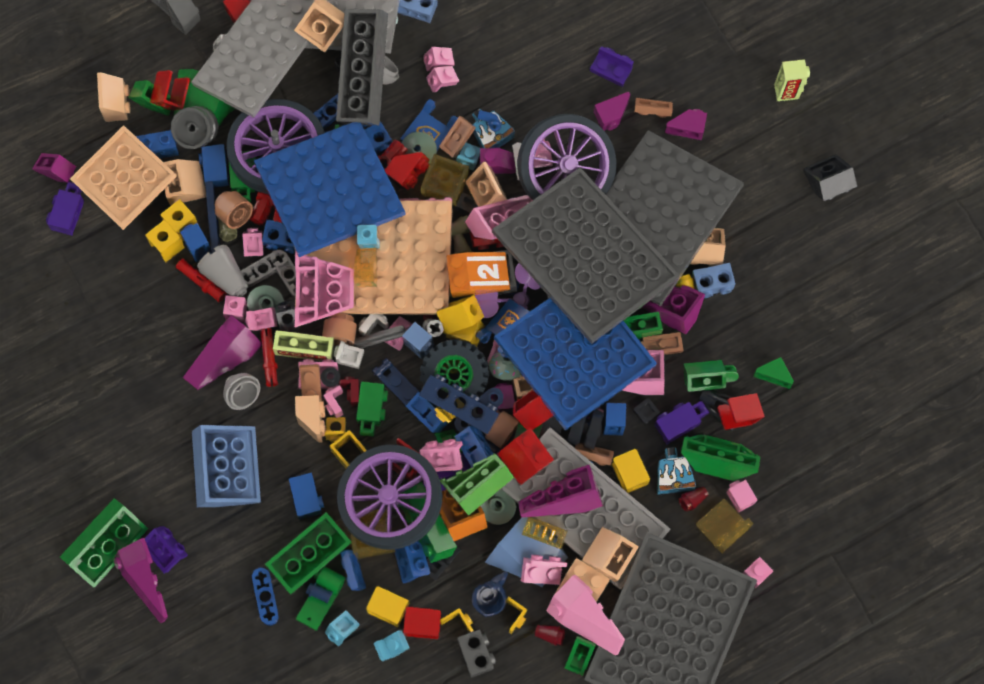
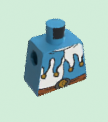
M481 109L476 110L472 114L476 120L473 124L476 127L473 134L482 149L499 148L514 138L515 130L495 111L490 113L496 114L501 122V129L497 132L490 129L487 121L478 119Z
M675 447L665 449L666 459H661L658 462L657 495L694 490L696 483L689 462L685 457H677Z

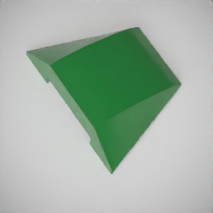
M179 70L178 78H190L183 109L193 106L206 107L216 116L219 127L225 117L230 112L232 113L235 108L192 85V80L198 74V70ZM174 110V115L177 114L180 110Z

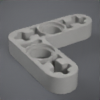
M276 250L241 270L243 276H251L250 281H246L247 288L254 286L277 272L290 294L294 298L296 297V289L293 284L296 282L295 266L283 250ZM277 256L283 259L282 263L276 261ZM269 260L273 263L274 268L271 267ZM265 264L269 268L266 273H260L258 267ZM252 270H255V273L258 276L257 278H255V275H253ZM291 270L295 275L292 279H286L284 273Z

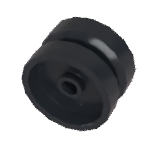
M597 407L592 411L591 417L586 415L572 425L567 442L578 445L583 434L585 435L584 448L594 450L597 438L599 439L604 421H602L605 409Z

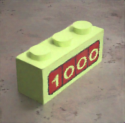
M805 60L782 62L774 84L777 101L799 99L804 91V85L807 84V78L810 77L809 66H806Z
M276 330L273 351L275 355L318 361L332 360L335 343L334 338Z

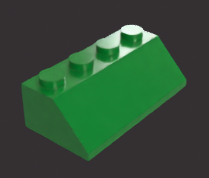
M114 498L60 558L95 588L115 566L114 558L118 550L139 540L148 528Z
M326 512L265 563V565L282 586L292 594L352 542Z

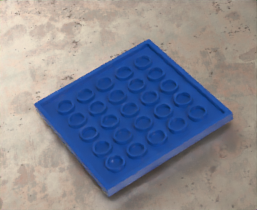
M352 122L254 160V164L298 257L357 235L358 225L379 226L405 215V210L360 122Z
M551 298L494 336V340L536 394L541 397L543 403L564 430H567L657 365V362L624 321L591 344Z

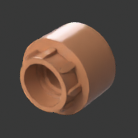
M237 191L223 192L215 201L216 216L231 229L243 226L252 215V204Z
M337 313L331 315L328 319L324 320L322 336L334 338L335 346H340L341 341H344L346 345L353 346L357 324L354 323V318L349 314Z
M497 410L496 412L500 413L485 438L502 449L520 422L506 411L499 412Z

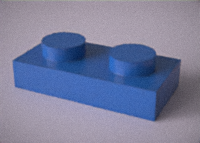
M346 550L341 552V564L348 576L346 578L348 586L351 590L355 591L366 589L356 551Z

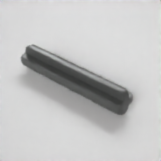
M403 325L362 336L355 339L354 345L362 349L402 337L406 329Z

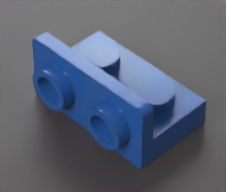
M419 540L407 547L394 549L403 584L430 574L426 556Z

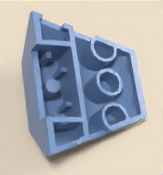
M523 517L499 542L485 563L521 578L523 558H531V555L543 556V559H549V556L561 557V561L565 562L568 556L556 536L534 517ZM533 583L541 587L544 586V584Z

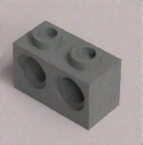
M479 629L457 638L471 678L494 670L493 664L496 661L493 653H488L486 645H489L485 633L481 634ZM471 639H477L480 645L473 649L469 647L468 642ZM477 658H484L487 664L484 667L476 666L475 661Z

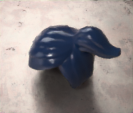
M505 571L502 574L496 575L491 581L478 585L473 591L472 605L483 617H492L504 609L506 593L502 586L506 581L508 572Z

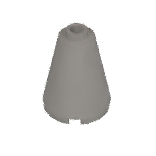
M227 245L215 247L214 253L210 255L208 252L197 265L199 272L230 296L242 297L247 292L248 285L230 248Z

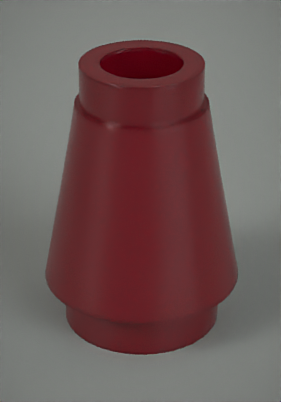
M702 486L681 494V497L678 499L679 504L686 512L689 510L693 511L709 494L706 488Z
M537 625L535 636L557 646V644H563L565 630L561 629V626Z

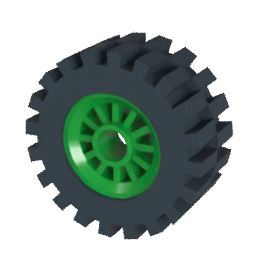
M459 339L446 340L433 347L424 357L420 368V381L424 387L430 375H446L449 385L451 382L453 384L458 382L459 386L464 389L463 393L468 396L472 393L480 397L488 384L490 372L488 370V361H486L483 352L468 341ZM449 360H453V366L450 364ZM456 360L460 361L458 366H456ZM462 363L466 365L463 368H460ZM455 368L460 372L458 379L450 377L449 372L451 369ZM463 375H469L468 379L464 378ZM445 387L441 388L438 392L439 397L445 399L449 395L448 389ZM459 397V399L466 405V400L463 397Z

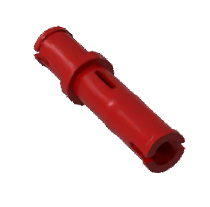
M181 259L177 263L176 269L180 270L201 287L204 293L211 295L217 302H221L225 298L226 292L202 275L185 259Z
M267 328V336L265 329H261L263 370L265 371L266 386L271 387L272 379L274 387L278 385L276 372L278 364L275 363L272 329Z

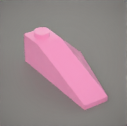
M528 195L473 208L465 223L474 237L490 240L497 239L492 233V229L533 200Z
M647 350L657 362V365L621 391L642 395H664V350Z
M573 575L553 596L547 612L560 624L610 653L617 655L625 641L624 637L613 621L607 619L602 611L603 606L600 603L597 604L594 600L590 587L576 575Z

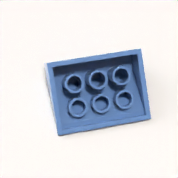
M200 425L192 431L197 507H224L260 503L255 426Z

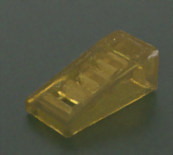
M528 517L522 535L561 549L568 531L536 518ZM533 523H537L534 533L530 534ZM541 526H544L541 537H538ZM549 528H550V529H552V531H551V534H550V536H549V539L546 540L545 538H546L547 533H548V530H549ZM558 531V532H560V533H559V535H558V538H557L556 543H554L553 541H554L556 532Z

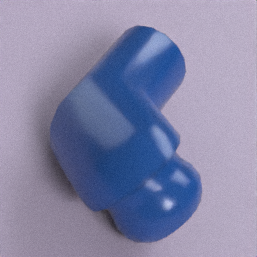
M479 111L478 119L487 121L492 131L497 132L501 129V122L496 114Z

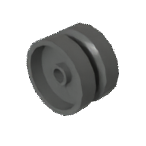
M193 106L182 109L174 115L171 122V132L174 140L180 146L187 149H196L209 145L215 140L219 124L211 110L203 106Z

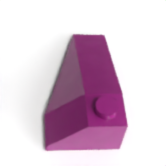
M674 286L661 306L650 300L641 308L648 313L659 312L663 323L687 334L697 320L705 294L689 286Z
M231 315L218 329L183 379L199 390L216 380L220 375L231 371L235 366L249 360L262 346V342L245 325Z
M590 464L566 473L567 477L558 482L554 480L550 483L551 486L545 490H537L520 500L518 504L521 517L584 513L602 507L600 492Z
M142 538L118 550L114 558V564L117 570L120 569L122 576L157 620L163 623L168 618L162 594L160 591H156L158 579L156 574L151 573L150 563H153L146 541Z

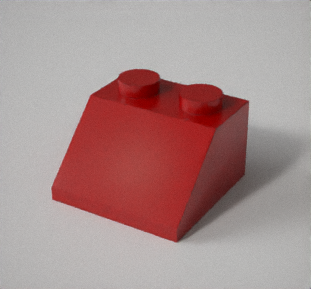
M531 428L497 453L520 486L554 461Z

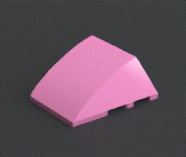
M295 251V327L354 308V269L333 262H327L314 256L304 255L298 257Z

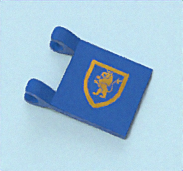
M429 99L400 140L403 141L411 133L424 132L434 139L438 151L440 144L458 118L452 116L445 126L429 115L436 107L435 102ZM416 146L414 149L419 152L421 147Z
M509 299L490 323L477 333L476 337L480 339L481 343L486 344L492 333L494 335L498 334L530 311ZM499 346L497 351L501 353L502 357L507 358L508 356Z

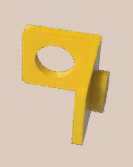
M457 398L458 408H464L465 404ZM440 407L434 409L437 412L436 416L442 422L447 421L449 423L455 417Z
M345 417L326 418V440L335 442L346 433ZM333 422H339L342 427L340 431H331L330 425Z
M508 597L506 602L522 612L509 630V633L512 634L516 627L520 629L526 620L524 616L527 613V609Z
M460 608L440 620L441 625L459 615L469 633L474 632L470 626L473 622L467 613L463 615Z

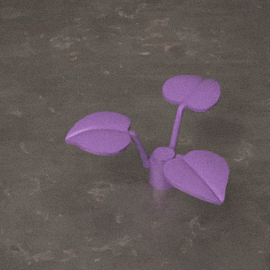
M520 263L516 266L515 277L519 283L524 284L523 292H518L513 298L497 299L498 292L475 295L484 318L493 317L498 312L499 305L497 302H508L509 299L528 310L527 305L530 302V298L526 294L527 287L529 286L531 289L536 290L540 286Z

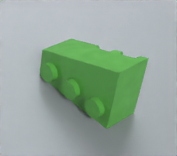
M493 454L473 464L472 468L464 472L460 470L456 472V476L447 480L443 478L440 482L469 516L511 481L514 476L498 456Z

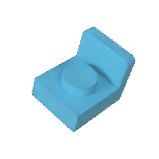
M465 143L460 155L456 158L457 165L464 170L471 169L474 171L480 157V149L482 148Z
M376 225L357 226V244L360 249L380 248Z
M344 611L329 624L325 633L331 642L340 646L344 639L355 631L360 624L347 611Z
M402 630L396 631L385 639L374 643L381 661L394 658L410 648Z

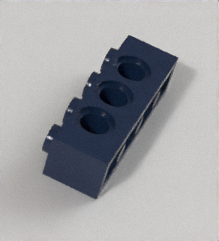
M436 374V376L430 375L419 396L484 433H490L500 413L496 412L498 410L497 407L490 403H487V405L480 403L481 398L472 393L469 396L463 393L464 389L455 383L450 386L445 383L447 379L439 374ZM443 387L449 391V395L445 399L440 398L438 394L439 390ZM459 397H463L466 400V405L462 409H459L455 404ZM475 407L482 408V417L475 418L472 412Z

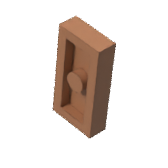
M636 98L635 112L641 115L655 114L658 117L672 116V102Z
M459 116L439 147L451 157L456 158L476 127L465 118Z
M680 332L642 338L646 350H664V355L682 353L684 351Z
M319 364L300 365L302 396L319 395L320 401H322Z
M580 442L578 445H575V449L588 460L595 461L598 465L611 466L614 451L594 447V450L584 448L583 443Z

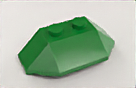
M708 435L684 437L681 453L696 472L731 481L758 473L760 456L754 454L742 444Z

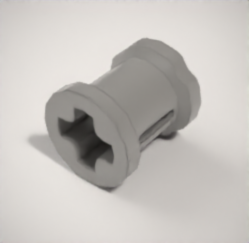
M427 319L422 325V328L432 337L440 336L443 332L442 323L438 320ZM430 325H434L436 330L432 331Z

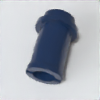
M315 582L314 584L310 583L306 594L309 597L312 596L328 603L332 591L317 586Z

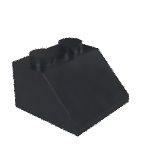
M836 154L803 168L815 194L823 201L831 200L835 196L847 193L857 187L853 167Z

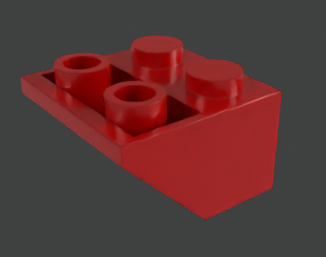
M422 152L395 156L386 167L385 172L390 178L409 190L410 187L413 188L417 184V178L421 172L424 173L428 169L430 160Z

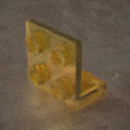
M723 499L699 520L696 526L723 553L753 526V522L749 518L744 520Z

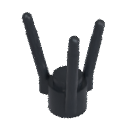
M712 389L704 390L699 401H703L707 410L722 423L720 415L710 405L714 406L717 401L729 405L728 399L734 397Z

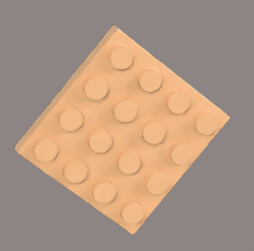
M123 125L70 180L124 230L177 175Z

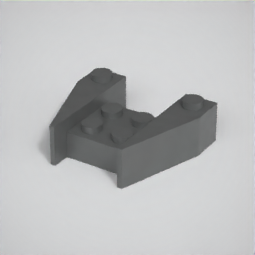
M151 0L170 16L172 24L185 35L201 20L199 10L192 0Z

